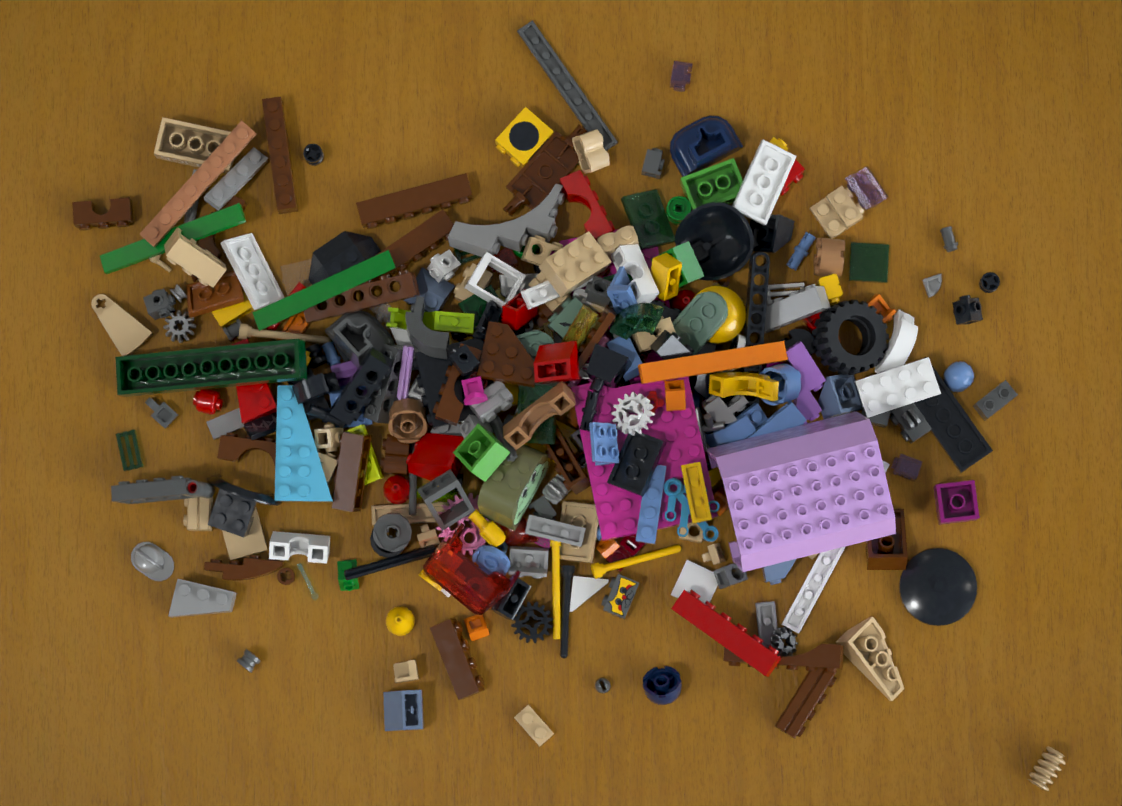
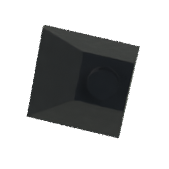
M770 215L767 224L762 225L751 219L750 228L754 239L752 253H776L791 240L795 221L782 215Z

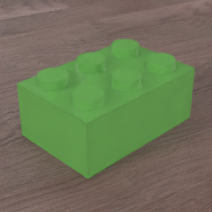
M734 158L680 178V184L685 197L691 204V211L701 205L712 202L733 203L743 183Z

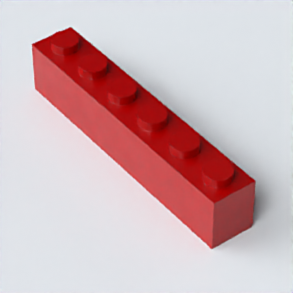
M684 590L671 608L673 611L764 676H770L781 660V657L777 655L779 653L778 650L771 645L768 648L762 644L763 640L757 635L753 634V636L747 634L746 631L748 629L740 623L735 625L730 622L732 618L724 612L721 614L716 612V606L709 601L704 603L699 600L701 596L695 591L691 590L688 592Z

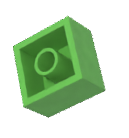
M478 423L453 453L470 472L486 482L509 455L510 451L490 431Z

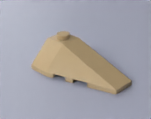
M869 617L847 630L836 641V644L844 646L843 653L889 701H893L905 688L898 669L894 666L890 656L892 653L886 645L884 631L873 617Z

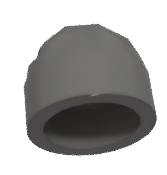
M600 678L596 681L595 688L599 693H607L610 690L611 685L608 679ZM603 680L606 690H602L600 681Z

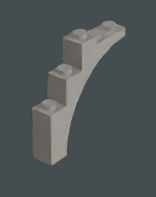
M555 184L549 195L537 207L527 214L508 222L493 225H470L455 221L448 235L449 246L482 257L486 252L493 256L498 254L500 245L520 252L522 247L526 246L528 238L535 235L545 238V242L549 243L551 238L556 236L558 230L555 219L558 213L557 208L559 204H563L565 199L563 186Z

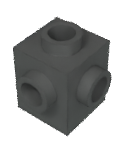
M165 289L155 290L152 294L143 297L148 314L154 320L170 316V313L176 311L174 304H176L175 298L172 293L169 294Z

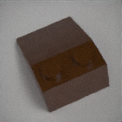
M893 509L896 534L866 541L867 570H906L908 556L904 509Z

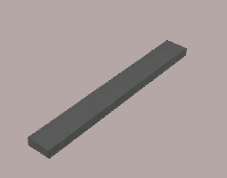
M533 20L517 30L519 36L587 132L597 129L602 134L605 151L618 144L613 134Z

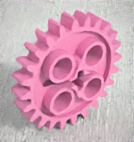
M469 493L468 499L474 509H477L479 512L477 504L479 495L473 499V494ZM454 495V501L447 499L449 505L441 506L445 512L463 501L462 497L459 499L457 495ZM472 513L457 521L458 528L456 531L452 532L448 527L443 531L441 530V533L437 535L438 537H444L441 543H449L447 549L450 550L454 547V553L456 554L461 549V555H465L466 550H468L469 555H473L474 549L476 550L479 546L486 545V541L479 535L480 529L468 518ZM464 520H465V521H469V520H470V522H469V524L471 525L470 528H467V527L464 528V526H465V524L463 523ZM464 528L460 537L456 538V535ZM468 532L473 535V540L470 543H466L464 540V536Z

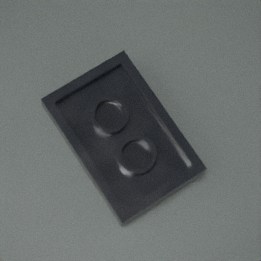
M636 431L634 436L628 433L619 453V463H615L607 483L643 497L666 442L644 433L639 434Z

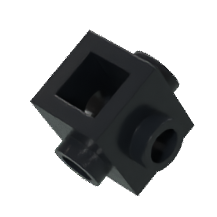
M970 295L959 297V301L952 302L956 325H969L983 320L979 298H971Z

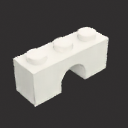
M639 245L619 246L611 255L616 270L618 271L620 266H624L626 273L632 276L633 280L628 285L631 286L638 304L651 303L659 294V291Z
M273 531L270 539L269 559L289 560V557L292 555L302 554L308 557V562L327 564L330 554V536Z

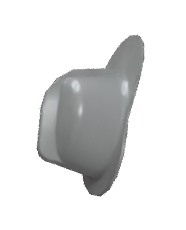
M151 542L138 544L131 553L133 566L154 581L166 580L174 571L172 557Z

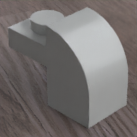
M711 395L701 403L706 412L711 414L713 420L716 422L724 421V424H729L737 420L734 413L742 411L746 407L748 400L744 395H736L725 403L722 397Z

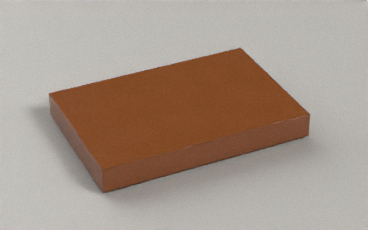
M234 270L224 273L214 287L210 285L205 286L199 281L186 285L188 314L191 318L244 302L243 287Z

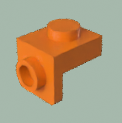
M880 294L874 295L867 301V307L874 306L877 309L876 313H881L883 324H887L893 319L896 310L890 309Z

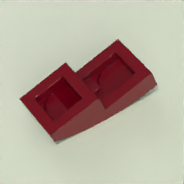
M636 534L625 536L619 543L620 547L613 554L609 555L605 561L612 563L634 557L645 543L636 542ZM625 567L616 570L620 573Z

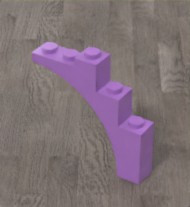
M798 341L786 349L789 365L799 370L801 374L800 393L798 398L794 399L793 404L805 419L811 422L820 416L819 412L822 409L810 391L813 390L815 392L824 386L822 383L826 379L803 343Z

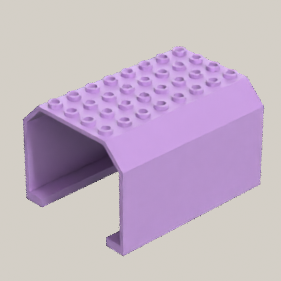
M858 412L706 449L710 468L718 467L723 480L737 539L736 541L728 542L733 562L742 572L896 534L895 514L878 440L870 419Z

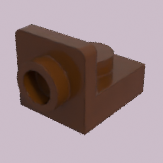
M544 303L538 306L537 315L532 319L541 328L549 322L548 319L553 313Z

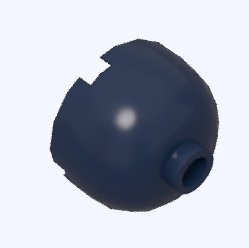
M664 666L661 669L655 667L649 670L643 677V689L646 697L658 705H667L674 702L682 689L679 672L669 666Z

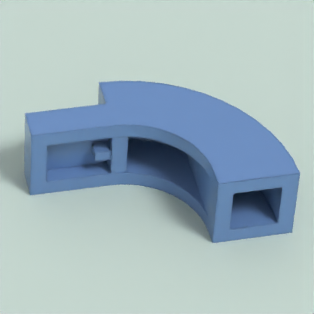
M752 404L736 416V421L724 424L725 429L705 432L706 443L709 447L712 448L740 441L756 431L755 428L768 419L759 404Z

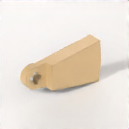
M99 294L92 299L91 305L122 356H129L139 350L153 335L150 330L106 295ZM98 300H106V307L104 309L102 307L97 308L99 305Z

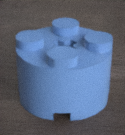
M782 363L765 368L759 373L779 381L778 400L770 401L761 398L766 404L775 406L798 398L801 389V374L799 370L794 369L791 365Z

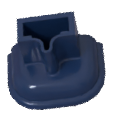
M711 115L700 118L681 128L670 141V153L682 177L703 170L743 148L742 143L727 120Z

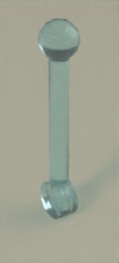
M297 564L312 594L311 599L317 600L319 596L314 592L302 564Z

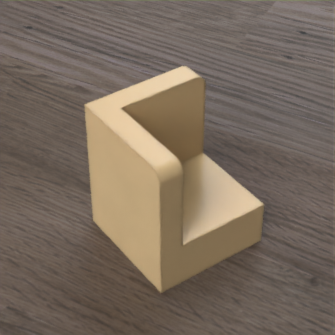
M416 660L395 663L393 665L395 683L419 680Z

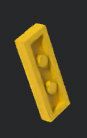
M701 463L681 465L692 524L712 520Z

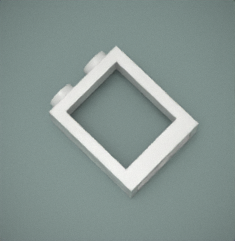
M486 252L467 282L465 289L487 302L490 300L497 303L496 306L502 308L504 304L515 296L517 291L521 292L525 285L523 280L526 275ZM488 265L515 281L505 301L477 286Z

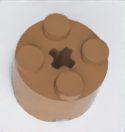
M817 238V254H814L813 260L814 275L825 277L837 274L838 278H841L844 265L843 251H845V240Z
M406 398L394 401L389 411L388 428L390 434L396 437L398 441L414 443L425 435L427 431V410L423 407L421 400Z

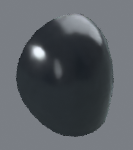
M712 202L695 208L681 221L675 234L676 246L689 241L704 274V277L700 278V280H719L733 275L745 266L753 252L754 239L748 221L735 207L726 203Z

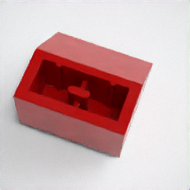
M577 341L539 345L533 363L535 383L549 384L580 380Z

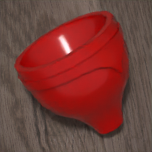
M686 289L678 291V295L671 300V307L683 311L695 297L696 293Z
M394 475L386 480L383 486V493L387 501L392 504H402L409 499L410 484L407 478Z

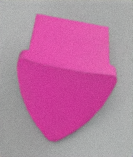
M481 376L461 380L465 395V405L479 404L488 400L487 395L484 394Z

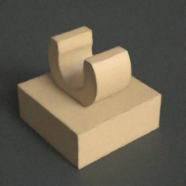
M428 524L420 526L422 533L418 534L417 538L421 548L440 544L435 529L430 530Z
M720 543L707 546L709 552L702 554L704 562L712 560L713 565L726 562Z

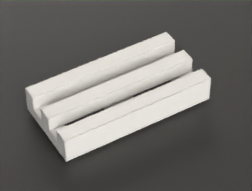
M804 282L768 285L767 305L773 304L771 297L789 296V293L794 292H770V290L800 288L797 291L803 292L805 291Z

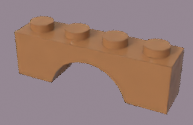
M561 381L503 426V438L517 450L531 439L533 433L542 422L553 415L561 416L576 405L575 393Z

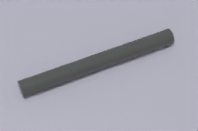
M416 442L410 443V453L414 452ZM409 473V515L415 516L417 515V476Z

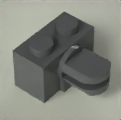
M914 403L893 409L890 412L891 416H889V419L894 426H899L901 429L900 434L906 442L909 441L912 444L932 429Z

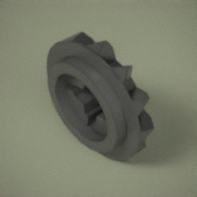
M786 627L777 628L770 638V645L779 651L777 655L781 657L792 656L797 651L796 645L798 642L795 639L796 635L792 633L791 629ZM781 639H786L788 646H783L784 642Z

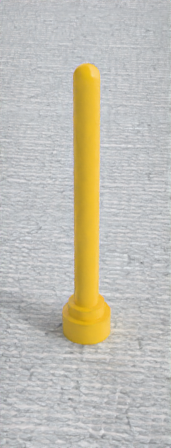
M674 545L605 565L597 562L591 564V571L594 579L603 577L608 571L678 553L681 551V546Z

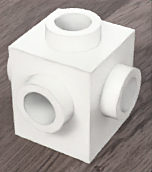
M448 250L441 255L439 253L434 255L430 259L431 263L427 269L430 275L439 283L444 279L446 281L450 280L461 263Z

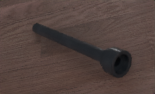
M560 565L561 577H563L560 656L563 659L568 656L571 578L575 574V566Z

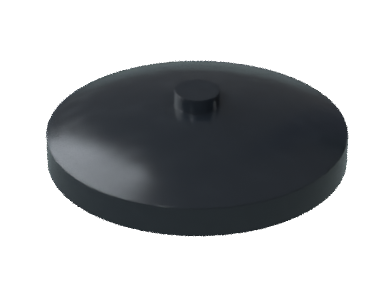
M934 548L920 552L907 563L906 570H903L900 576L899 593L904 607L915 619L927 625L944 626L960 620L970 611L977 595V580L972 567L962 556L948 549Z

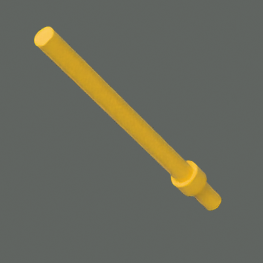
M550 540V546H552L553 639H561V542Z

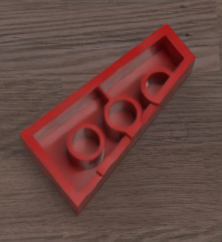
M247 338L232 345L249 344L250 341ZM268 383L236 386L243 425L277 412V403Z

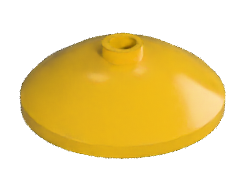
M722 286L707 287L696 295L708 291L716 292L724 298L728 306L726 321L708 342H728L740 333L745 324L746 310L744 303L729 288Z

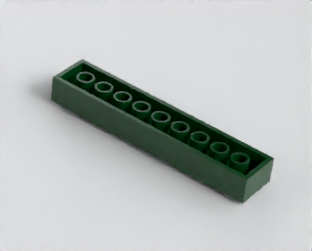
M300 339L115 357L117 395L124 397L307 379L305 341Z

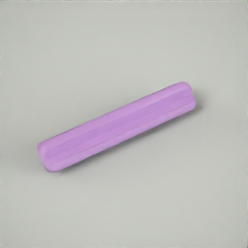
M412 345L403 346L397 391L398 400L408 398L414 347Z

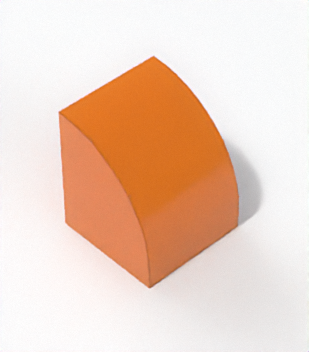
M684 380L664 381L666 411L686 410Z

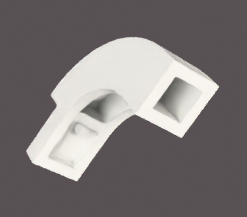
M901 310L894 314V328L888 343V349L883 352L885 354L884 358L878 361V365L875 366V373L878 374L903 366L907 361L918 333V326L914 325V317Z

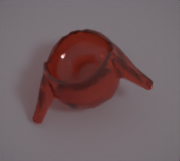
M522 517L515 531L505 526H500V529L506 536L504 542L508 546L539 541L538 537L525 534L528 520Z

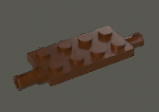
M578 124L574 131L566 137L555 131L509 182L506 189L514 197L503 208L506 213H509L508 215L512 217L522 204L533 210L549 195L555 184L560 185V178L569 175L579 164L572 138L587 132L584 128L582 129L581 125Z

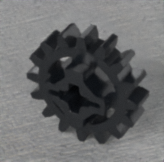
M527 602V607L521 605V610H518L517 616L513 619L515 623L511 625V627L517 628L514 634H520L519 640L525 637L526 643L533 639L534 644H536L537 638L543 641L544 634L549 636L547 629H552L553 627L548 624L553 620V618L547 617L550 611L544 612L545 606L542 605L539 608L538 602H535L534 606H531L530 602ZM533 610L539 611L544 617H537ZM527 611L525 619L519 621L521 615ZM533 617L535 621H541L537 622L534 625V628H531L530 625L524 624L529 622V618ZM545 624L544 629L537 634L539 626ZM520 628L528 629L530 635L523 633Z

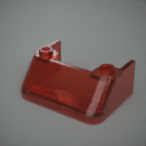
M461 523L446 536L423 565V571L472 613L482 615L510 591L521 572L517 570L509 578L500 572H492L489 575L483 572L460 552L463 542L458 537V534L464 527V524Z

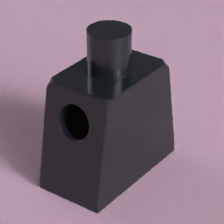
M595 344L586 371L588 377L593 380L589 389L600 393L604 385L615 388L632 365L629 357Z

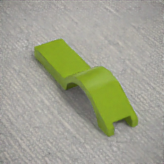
M388 307V312H391L390 323L387 322V327L407 330L405 315L406 312L411 311ZM443 311L424 312L423 324L433 331L473 334L475 314Z

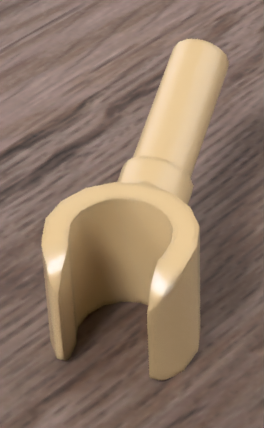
M161 254L149 258L151 262L160 265L169 273L172 270L163 261L159 260Z

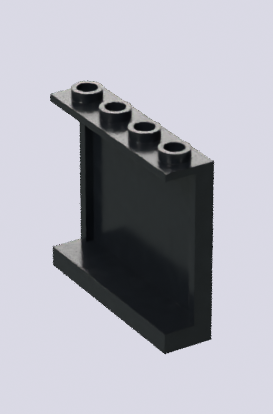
M474 338L450 344L447 359L434 358L422 352L414 354L415 358H413L412 364L414 370L418 369L419 377H416L419 389H423L424 395L421 396L423 407L428 409L429 414H426L428 426L432 425L433 430L437 427L449 425V423L434 419L436 413H433L436 401L440 402L442 395L439 392L442 383H447L448 377L445 376L449 365L453 366L449 360L450 351L460 345V343L483 350V339ZM477 366L475 372H470L464 377L460 376L455 382V395L464 405L458 422L464 421L469 414L476 416L469 405L464 404L465 395L461 380L477 377L479 366ZM481 378L483 390L494 383V380Z

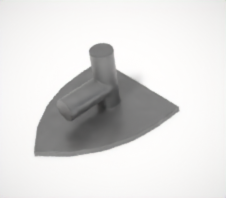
M696 407L704 451L707 452L705 432L725 429L724 421L713 423L710 413L705 414L703 419L700 408Z

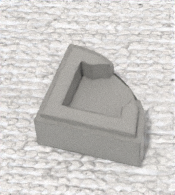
M941 274L922 280L928 298L934 296L940 289L942 282Z

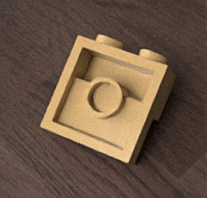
M840 186L810 207V211L830 239L835 238L863 219L862 214L864 210L859 203L855 204L852 201L853 194L848 188L844 189L843 186Z

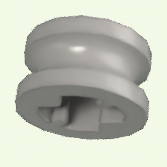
M176 284L175 289L171 288L170 291L181 303L183 298H187V295Z

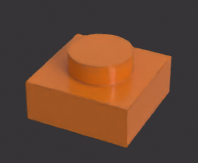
M601 539L595 544V549L605 559L620 547L614 539L605 541Z

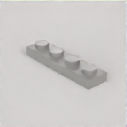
M253 147L204 196V200L219 211L268 162V158Z

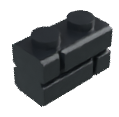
M509 576L496 599L497 602L493 604L491 610L506 619L513 620L532 586L517 577Z

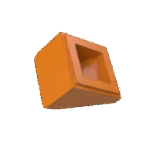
M721 487L713 495L714 501H717L720 506L717 511L719 516L729 508L724 487Z
M482 613L464 619L471 641L490 635Z

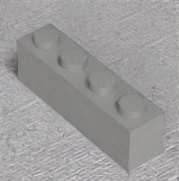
M812 284L806 286L803 292L794 291L789 293L788 298L780 297L772 300L773 304L766 306L764 334L830 309L831 306L824 286ZM754 313L752 315L754 324L758 323L759 321V315L757 313Z

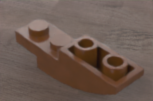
M249 555V558H244L243 565L239 561H229V564H223L222 560L210 559V562H205L204 570L223 572L222 579L228 581L255 579L269 575L284 567L283 561L269 558L268 560H262L261 556Z

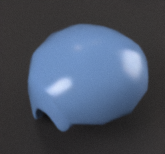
M956 361L944 371L943 381L951 391L962 392L974 381V372L966 362Z

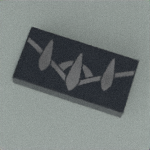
M277 412L244 424V429L252 441L276 432Z

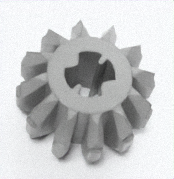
M180 310L177 311V316L173 312L170 313L172 319H165L169 325L163 326L165 330H168L165 335L167 337L172 336L171 341L173 342L178 338V342L182 343L183 337L189 341L190 338L187 335H195L191 330L197 327L196 324H191L195 319L189 317L188 312H185L182 316ZM178 323H181L183 329L181 331L177 329Z
M557 474L543 489V495L552 504H557L570 492L563 484L565 480L563 475L559 476Z

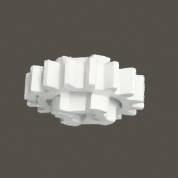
M632 392L631 397L624 394L625 399L618 398L619 405L613 406L616 408V411L612 412V415L616 418L612 421L617 424L616 428L620 431L622 430L626 435L629 432V434L634 436L635 431L642 434V428L648 430L647 423H653L650 416H654L655 413L650 410L654 406L649 403L650 400L648 398H644L640 393L637 395Z

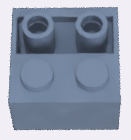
M422 690L383 692L385 731L424 729Z

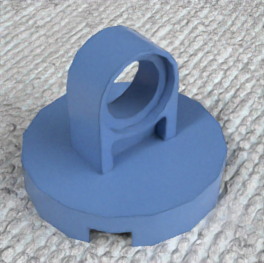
M505 542L499 545L503 552L491 545H482L475 550L472 561L478 564L477 569L480 572L494 578L497 575L504 577L510 569V561L506 556L508 547Z

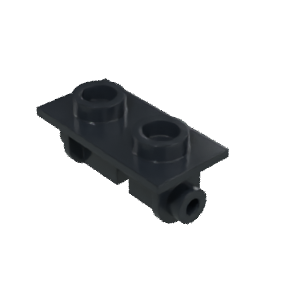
M490 300L486 303L482 317L475 327L473 338L485 340L489 321L499 322L503 308H498L495 301Z

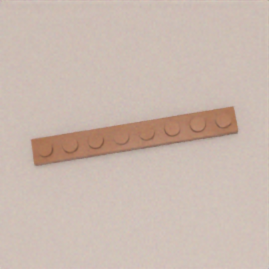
M241 121L143 229L140 235L153 247H156L255 137L256 133Z

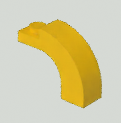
M723 372L710 375L709 394L722 398L733 395H750L770 401L778 400L779 381L770 379L768 375L750 372Z

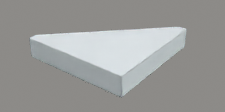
M573 576L569 612H573L608 584L609 580Z

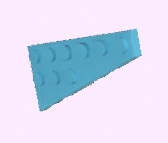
M278 385L275 501L333 502L304 405H298L292 388L294 385Z

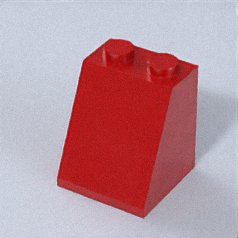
M425 433L415 443L414 452L410 453L407 457L408 473L432 481L451 469L455 477H457L463 463L453 452L464 440L463 436Z

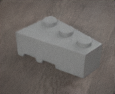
M177 579L168 617L232 612L237 593Z

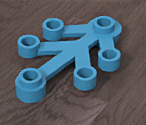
M671 478L664 484V492L669 496L668 507L664 517L668 522L676 519V512L674 510L677 498L682 504L677 534L680 537H686L689 532L687 524L690 510L688 500L683 494L686 493L685 485L679 479ZM676 485L677 491L672 492L670 486ZM710 501L709 507L712 503H715L717 505V509H710V512L716 513L720 507L719 503L717 501ZM672 512L674 518L668 519L667 513ZM706 521L697 523L703 531V538L707 542H714L718 538L719 532L716 527L709 526ZM682 527L687 531L684 535L679 533V529ZM713 531L714 537L709 538L707 532Z

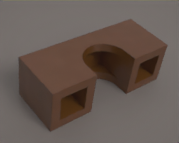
M130 198L110 199V210L103 215L95 213L92 201L72 202L74 226L79 228V230H90L91 227L97 226L99 229L110 228V225L128 227L129 224H133L132 200Z

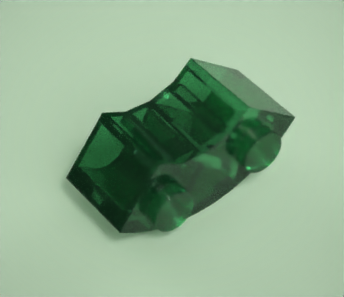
M650 303L628 306L616 315L609 332L626 340L637 332L653 334L661 320L664 307Z

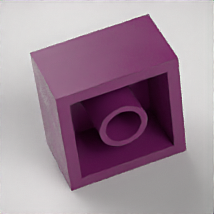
M974 480L936 484L933 487L938 525L976 521L980 518Z

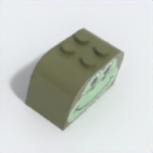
M525 444L515 450L518 455L515 461H507L505 458L486 482L483 483L477 502L479 512L483 517L514 531L550 468L546 453Z

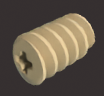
M1047 746L1046 749L1049 753H1042L1045 760L1038 759L1040 766L1033 767L1037 773L1030 772L1029 775L1032 780H1027L1039 788L1049 791L1046 783L1053 784L1050 777L1057 778L1058 776L1054 771H1061L1062 769L1058 764L1065 765L1066 762L1063 760V757H1065L1063 754Z

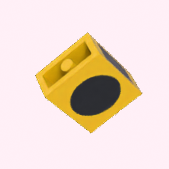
M525 107L495 139L496 149L503 155L505 153L511 157L510 161L516 167L521 166L523 168L554 134V131Z

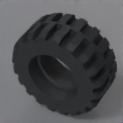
M846 300L831 305L830 309L820 313V318L816 319L814 323L816 329L812 330V336H815L812 345L813 347L816 346V356L822 358L820 362L824 366L829 365L828 369L830 371H838V374L853 375L874 368L878 365V361L884 358L885 354L883 352L888 349L886 340H889V334H886L885 330L888 327L886 323L883 324V316L881 313H876L877 309L874 306L867 307L868 303L864 301ZM844 320L853 322L861 332L862 346L857 355L848 353L840 344L838 333L840 325Z

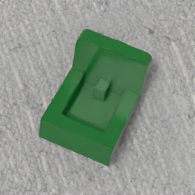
M357 559L337 561L340 590L352 591L359 589L358 578L346 580L344 577L345 570L358 567Z

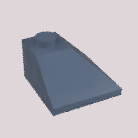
M421 268L416 277L419 294L421 297H424L425 312L441 311L455 286L445 280L438 283L430 275L429 271ZM416 297L403 301L412 305V303H415Z
M854 374L826 377L818 400L819 406L822 409L823 419L862 410L863 405L856 387Z
M796 559L762 567L765 583L770 582V585L782 583L781 579L786 577Z

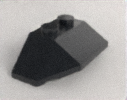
M343 231L313 252L308 280L312 285L374 257L381 250L372 237Z

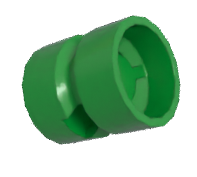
M675 196L670 199L666 208V217L669 222L674 225H680L686 215L691 212L689 200L682 196Z

